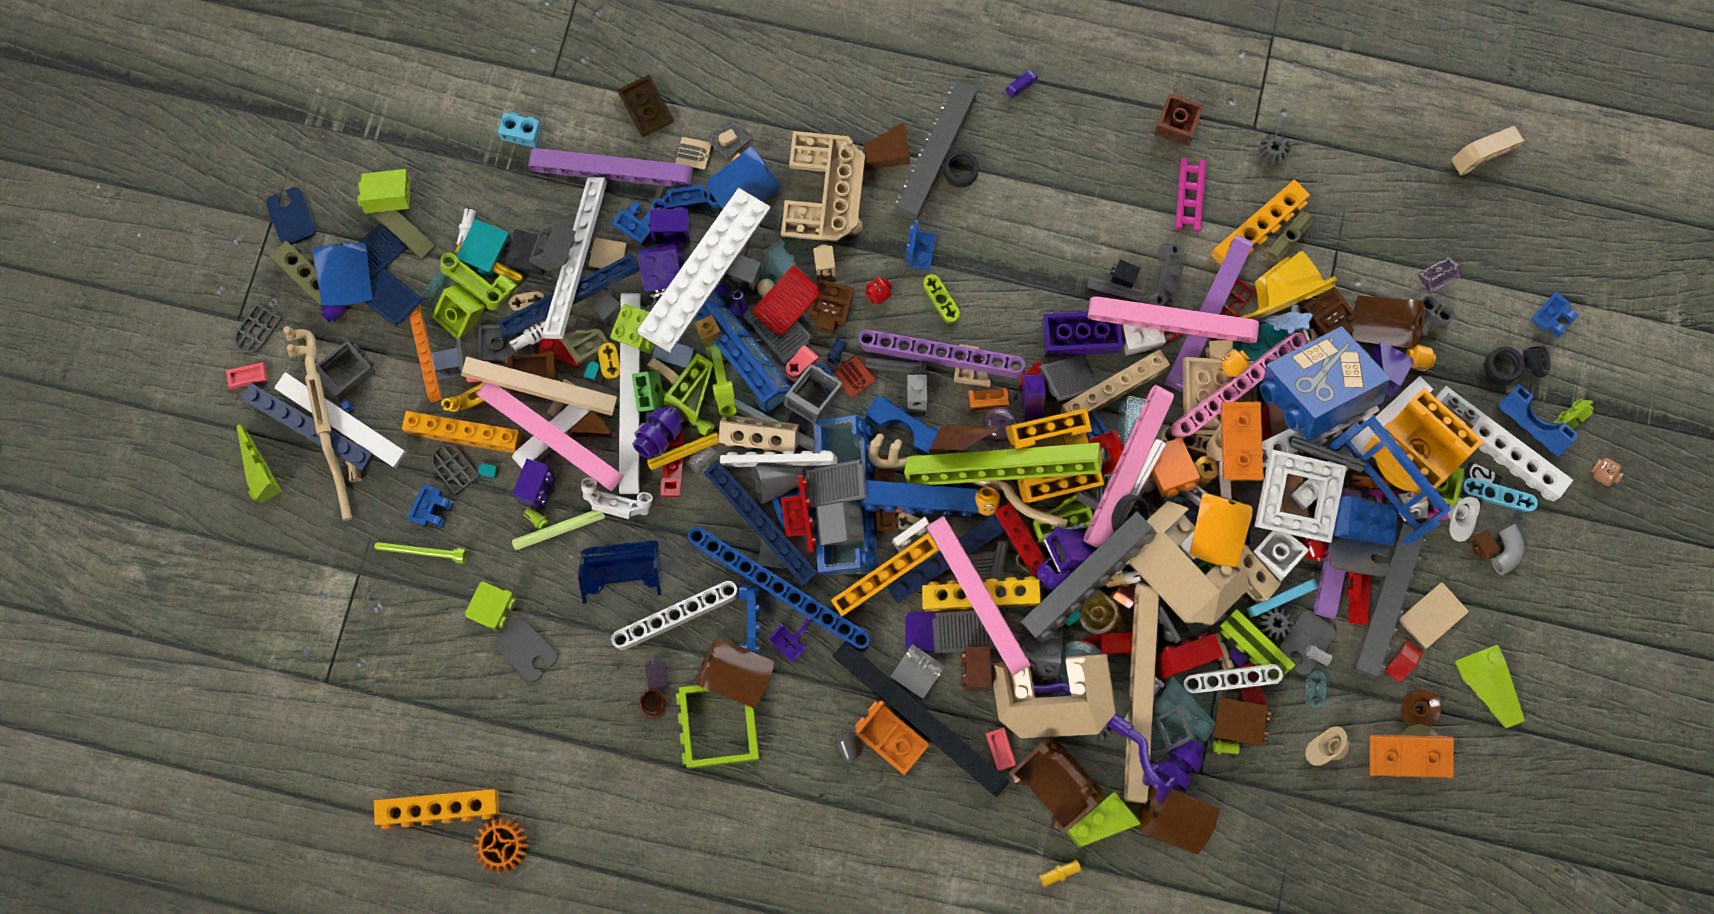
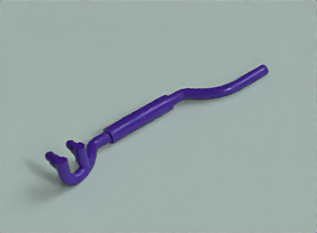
M1066 682L1046 685L1033 684L1034 694L1044 695L1064 692L1071 696L1070 684ZM1115 713L1106 725L1124 738L1128 737L1138 744L1140 764L1143 770L1142 783L1145 786L1152 784L1157 790L1156 799L1161 802L1164 801L1177 779L1171 776L1166 782H1163L1158 777L1157 773L1160 767L1157 764L1151 766L1147 739L1133 729L1134 726Z

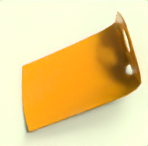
M1203 493L1189 554L1213 564L1238 567L1252 518V506L1221 496ZM1228 501L1235 502V504L1231 505Z

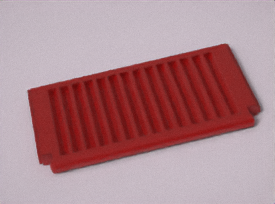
M793 264L751 313L775 335L779 332L783 336L821 293L817 291L819 287Z

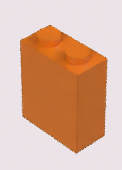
M1182 438L1166 442V447L1151 472L1162 498L1166 496L1173 497L1185 489L1190 491L1197 487L1200 476Z

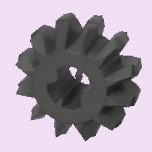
M1276 133L1273 137L1267 135L1265 139L1261 140L1258 151L1261 152L1259 158H1265L1264 164L1270 161L1271 166L1275 162L1280 165L1283 160L1285 161L1288 158L1290 148L1287 146L1289 141H1283L1284 136L1278 138Z
M1275 607L1272 611H1266V615L1262 614L1260 616V619L1264 622H1260L1258 625L1264 627L1261 633L1267 632L1268 639L1272 636L1275 641H1278L1280 637L1285 639L1287 637L1286 633L1290 634L1292 632L1289 626H1292L1293 622L1287 621L1291 615L1284 616V609H1281L1278 613V609ZM1277 621L1279 625L1274 627L1273 623Z

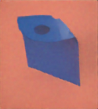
M754 147L746 149L706 181L713 197L722 209L725 208L738 188L758 200L764 201L781 187L776 176ZM764 165L767 166V168L769 169V171H766V170H765Z
M339 243L313 248L322 305H351L373 300L365 243Z

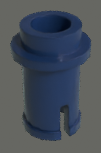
M836 339L831 351L827 353V360L834 364L840 362V356L847 343L841 339Z

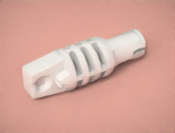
M547 319L525 329L523 335L510 341L509 343L514 348L513 350L517 352L528 344L534 345L536 342L544 339L542 333Z

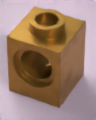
M712 315L695 322L696 330L704 346L722 339L721 332Z

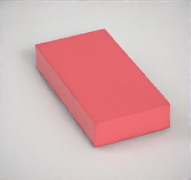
M264 362L226 370L228 388L230 390L249 386L250 383L255 385L268 382Z
M1131 584L1126 587L1120 585L1113 598L1130 609L1135 600L1136 587Z
M1005 728L985 733L996 769L1002 771L1017 766Z

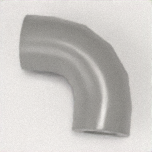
M1516 524L1498 532L1504 544V551L1492 559V565L1500 575H1505L1519 565L1524 555V540Z

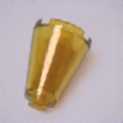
M1095 595L1092 599L1082 604L1080 621L1089 632L1094 634L1117 632L1123 627V616L1116 603L1110 597Z

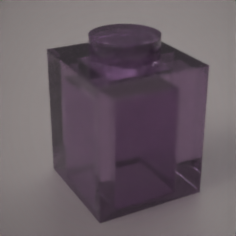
M661 659L649 661V664L645 665L648 689L670 687L666 663L661 662Z

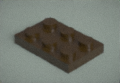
M650 74L617 90L641 138L674 123V119Z

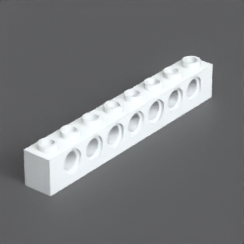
M1445 386L1435 398L1441 401L1450 393L1468 408L1473 409L1480 418L1471 430L1484 441L1478 448L1482 452L1494 457L1497 463L1509 468L1513 475L1525 480L1529 487L1541 492L1545 499L1553 502L1559 499L1573 481L1449 387ZM1479 430H1483L1486 434V437H1483L1480 434ZM1495 441L1501 444V449L1495 445ZM1511 453L1517 456V461L1511 457ZM1527 465L1533 468V472L1527 469ZM1543 477L1549 480V484L1543 481Z
M1376 405L1315 437L1310 442L1321 445L1328 441L1327 437L1332 436L1335 438L1343 434V429H1349L1355 423L1358 424L1362 420L1365 422L1380 410ZM1288 429L1263 441V469L1267 467L1270 450L1276 448L1281 452L1295 454L1300 451L1303 454L1305 452L1292 448L1289 440L1294 436L1304 440L1307 439L1299 430L1292 431Z

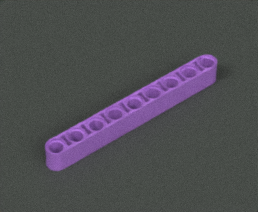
M538 148L531 149L528 168L534 172L588 178L605 177L606 180L681 188L691 186L693 168L686 164Z
M1236 234L1199 312L1220 314L1254 242ZM1188 334L1165 381V385L1180 392L1183 391V358H1199L1208 337Z
M863 330L859 334L860 346L867 352L1011 378H1020L1025 373V362L1019 356L874 330ZM866 338L873 339L868 344L863 342ZM885 341L891 342L887 347L882 346V343ZM904 344L909 345L907 350H901L900 347ZM921 348L928 349L924 354L918 352ZM940 351H945L947 353L943 357H939L937 355V353ZM962 354L965 356V358L963 360H957L956 356ZM976 358L984 359L980 364L974 362ZM996 361H1000L1003 363L1000 367H995L993 365V363ZM1018 364L1022 368L1020 370H1013L1012 366Z

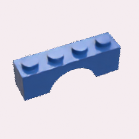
M1518 384L1498 406L1505 414L1510 415L1520 427L1525 428L1531 433L1534 439L1544 444L1549 452L1559 457L1574 443L1579 434L1565 422L1548 424L1538 419L1532 410L1534 396Z
M877 396L866 412L865 419L880 429L890 424L905 426L913 435V449L922 455H932L928 450L939 430L934 427H927L924 425V421L918 417H911L904 408L895 407L888 398Z

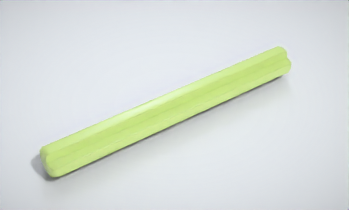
M593 510L512 540L515 550H519L604 519L605 513Z

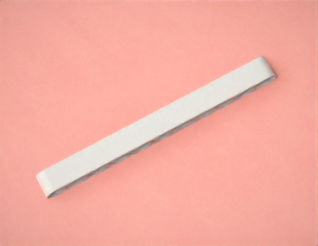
M621 293V308L623 304H628L641 309V294ZM621 342L619 473L623 477L619 481V494H639L640 454L633 448L632 443L636 439L634 433L640 427V412H637L632 374L640 373L641 350Z

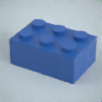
M1355 496L1340 497L1333 536L1383 546H1394L1398 510L1395 506Z

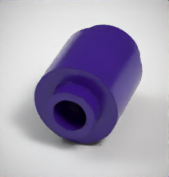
M324 305L320 309L323 312L321 316L328 322L331 320L336 322L347 311L346 308L349 305Z

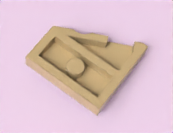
M960 344V346L979 349V347ZM959 354L957 360H963L965 356ZM976 358L974 362L980 364L983 360L982 358ZM956 367L954 382L990 387L991 382L987 373Z

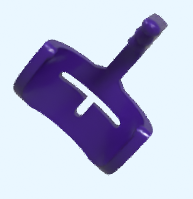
M807 617L803 622V626L795 635H791L781 623L770 636V641L791 662L795 661L807 649L798 642V638L812 624L811 618ZM782 635H784L797 648V650H795L791 645L785 648L788 642L782 637Z

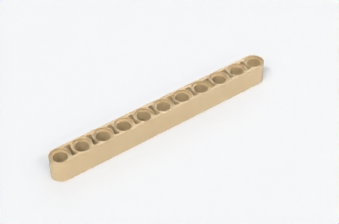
M1137 583L1134 600L1128 722L1134 726L1133 729L1147 739L1150 758L1159 594L1150 584ZM1127 737L1124 800L1125 802L1146 803L1148 786L1142 783L1143 770L1140 764L1139 746Z

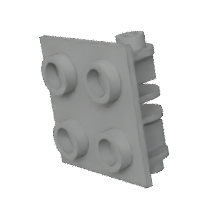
M912 644L891 675V678L924 699L945 666Z

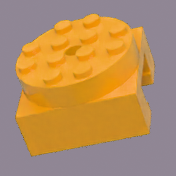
M1425 388L1414 396L1392 421L1383 426L1435 490L1484 442ZM1374 435L1364 449L1368 452L1381 442L1380 439ZM1385 446L1373 455L1381 473L1389 482L1400 489L1412 492L1416 496L1422 492ZM1426 496L1421 501L1424 502L1428 497Z
M1087 408L1005 427L1010 449L1088 444L1086 432L1092 431ZM1102 473L1017 479L1021 499L1025 503L1104 485Z

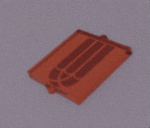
M856 354L846 362L843 361L842 365L832 371L835 377L843 383L842 388L850 398H853L861 391H865L866 387L876 381L875 377Z

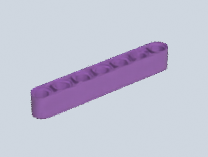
M1342 487L1341 497L1355 496L1361 498V492ZM1328 550L1325 553L1326 557L1324 558L1314 614L1334 619L1337 614L1346 571L1336 570L1330 566Z

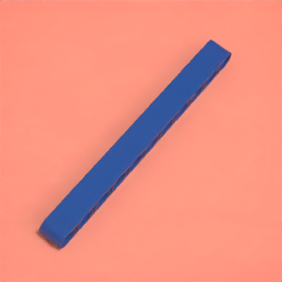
M694 527L689 531L688 539L693 547L804 617H810L812 622L842 641L848 642L856 650L863 651L869 647L870 637L861 628L702 528ZM695 534H702L700 541L695 542L692 540ZM711 544L719 545L718 550L715 552L709 551L708 548ZM727 554H734L735 559L732 562L725 561V556ZM744 564L751 565V570L749 572H742L741 567ZM761 574L768 576L764 583L757 581L758 576ZM778 584L784 586V590L781 593L773 591V588ZM792 595H799L801 599L798 603H791L790 597ZM809 605H814L817 607V611L809 614L806 612V608ZM826 615L833 617L834 620L831 624H825L822 621ZM841 626H848L850 632L842 635L839 629ZM863 636L867 642L864 645H858L855 641L856 638Z

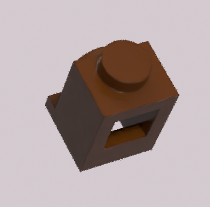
M1489 529L1466 540L1467 544H1472L1474 554L1479 556L1480 560L1484 559L1485 562L1496 557L1495 552L1500 550Z

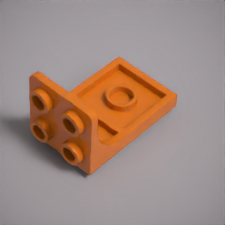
M875 701L868 710L869 715L867 718L862 717L855 725V729H857L855 735L905 776L930 744L894 715L885 706L883 701L879 703Z

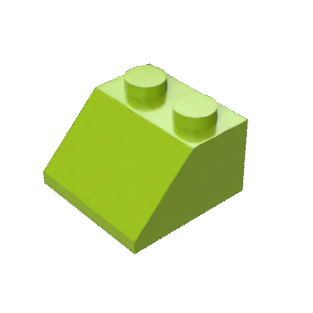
M455 284L443 290L432 318L456 339H462L479 321L486 306L462 286Z

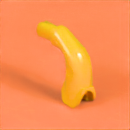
M484 382L460 395L443 399L441 406H444L443 409L446 411L456 412L484 402L485 400L476 394Z

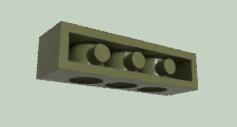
M285 241L270 257L323 307L319 289L317 290L319 285L317 272L312 266L315 263L307 255L303 257L300 254L302 251L294 243L290 245ZM294 260H298L295 265H291ZM311 272L308 277H304L305 273Z

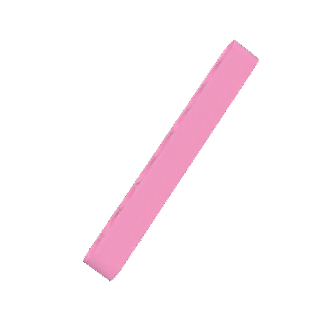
M1091 297L1089 303L1088 318L1091 320L1245 343H1255L1258 339L1259 322L1253 319L1103 297Z
M1295 333L1281 340L1251 363L1249 369L1238 377H1233L1178 419L1171 427L1172 434L1176 438H1184L1193 434L1221 412L1222 402L1236 401L1263 380L1266 369L1265 361L1270 363L1280 358L1279 351L1284 356L1306 345L1305 337L1300 333ZM1251 371L1254 373L1255 378L1252 377ZM1237 382L1240 383L1241 389L1238 387ZM1223 393L1227 395V400L1224 398ZM1209 403L1212 404L1213 411L1210 409ZM1195 414L1199 416V421L1196 420ZM1181 424L1185 427V432L1182 431Z
M484 382L476 393L487 403L610 491H613L622 479L623 475L498 385Z
M1154 385L1149 392L1084 535L1083 541L1096 548H1099L1112 535L1111 517L1114 507L1122 497L1131 493L1173 400L1174 394L1158 385Z
M942 516L927 525L1012 675L1014 676L1031 666L946 518Z

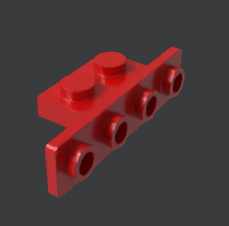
M798 475L797 482L800 496L781 498L786 537L805 535L809 554L813 553V549L816 548L815 537H811L810 529H813L812 517H808L807 511L810 510V500L805 497V491L808 490L807 481L803 479L802 475Z
M1008 503L995 510L994 513L1032 577H1038L1037 568L1046 559L1040 551L1039 543L1036 539L1033 540L1030 535L1031 531L1028 525L1023 523L1013 505Z
M1348 572L1350 587H1347L1346 597L1349 598L1347 622L1349 624L1367 625L1371 575Z

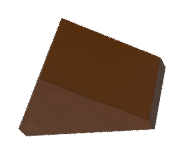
M591 411L573 426L571 431L576 437L612 438L610 429L594 411Z

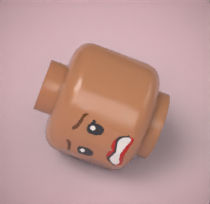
M1609 458L1599 459L1591 471L1594 473L1593 478L1605 486H1611L1613 482L1618 484L1623 476L1620 473L1622 466Z

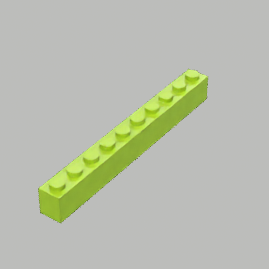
M1100 443L910 456L907 458L904 473L908 484L918 485L1101 473L1103 457Z

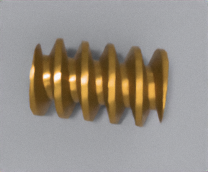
M1208 456L1200 457L1194 463L1200 476L1197 486L1203 489L1218 475V464L1213 458Z

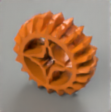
M504 818L499 819V824L493 819L491 821L492 827L490 824L485 823L486 831L483 829L478 830L482 836H475L474 838L479 840V844H473V848H479V851L474 852V856L481 855L477 863L484 862L483 869H487L490 866L489 872L491 873L495 871L496 867L498 874H502L503 868L506 873H509V865L516 869L515 861L522 863L523 860L519 856L527 855L526 852L522 851V848H528V844H522V841L528 838L527 836L520 837L524 833V829L516 831L519 827L518 823L513 824L511 827L512 820L510 819L506 821V824ZM500 829L510 831L514 838L504 839ZM494 832L493 843L486 847L488 837ZM499 841L501 843H508L505 844L503 850L494 849L497 847ZM516 844L515 852L508 860V850ZM496 852L499 858H501L502 863L492 861L487 854Z

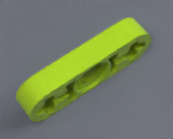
M933 274L927 275L923 281L924 290L943 320L948 324L956 323L960 315L958 307L939 277ZM930 280L931 282H936L935 288L937 291L935 293L934 288L931 285L928 286ZM944 295L947 301L940 304L936 301V297ZM948 305V309L950 310V312H955L954 318H952L951 316L947 317L948 311L946 307Z

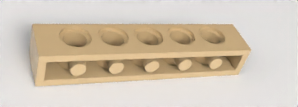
M1159 349L1063 404L1060 411L1061 413H1067L1087 408L1088 414L1093 411L1097 412L1167 371L1170 364Z

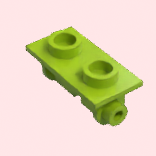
M1582 399L1575 401L1572 407L1562 412L1553 424L1565 422L1574 430L1579 425L1576 418L1583 422L1593 414L1594 408L1590 405L1593 401Z

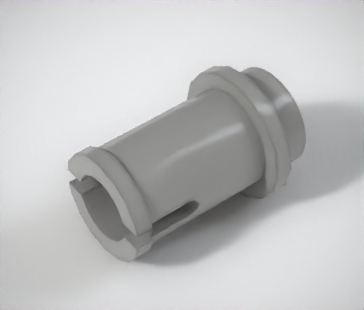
M1309 645L1305 651L1308 659H1314L1325 666H1328L1332 659L1331 654L1318 649L1317 645Z

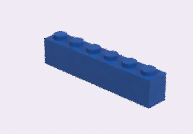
M865 480L867 498L860 500L861 507H865V510L876 511L878 508L885 509V512L904 510L903 513L914 514L916 511L923 512V515L941 513V516L952 517L954 514L960 515L961 518H972L978 512L975 500L978 489Z

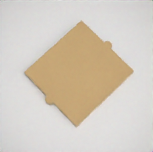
M595 238L593 248L590 250L591 257L588 266L602 269L625 257L627 243Z

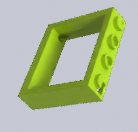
M698 685L679 688V693H676L677 705H681L678 721L679 725H683V732L680 733L681 745H685V752L682 753L683 765L686 764L688 769L759 760L754 708L745 705L750 754L693 760L686 694L710 690Z

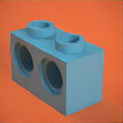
M513 112L510 114L503 113L497 133L501 140L536 148L542 127L539 120L534 117H521ZM510 125H515L512 129L508 128ZM533 129L531 132L526 133V130Z

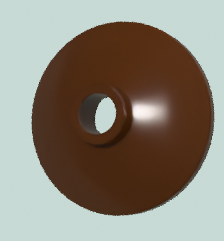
M1413 690L1404 697L1401 703V714L1410 726L1421 724L1430 727L1440 717L1441 703L1438 697L1429 690ZM1418 704H1422L1420 710H1416Z

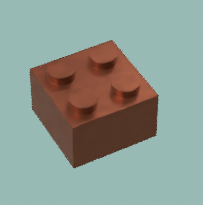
M1169 93L1154 134L1189 146L1204 105Z
M966 647L964 653L960 655L961 667H964L965 671L961 675V686L965 687V692L989 691L992 687L990 647Z

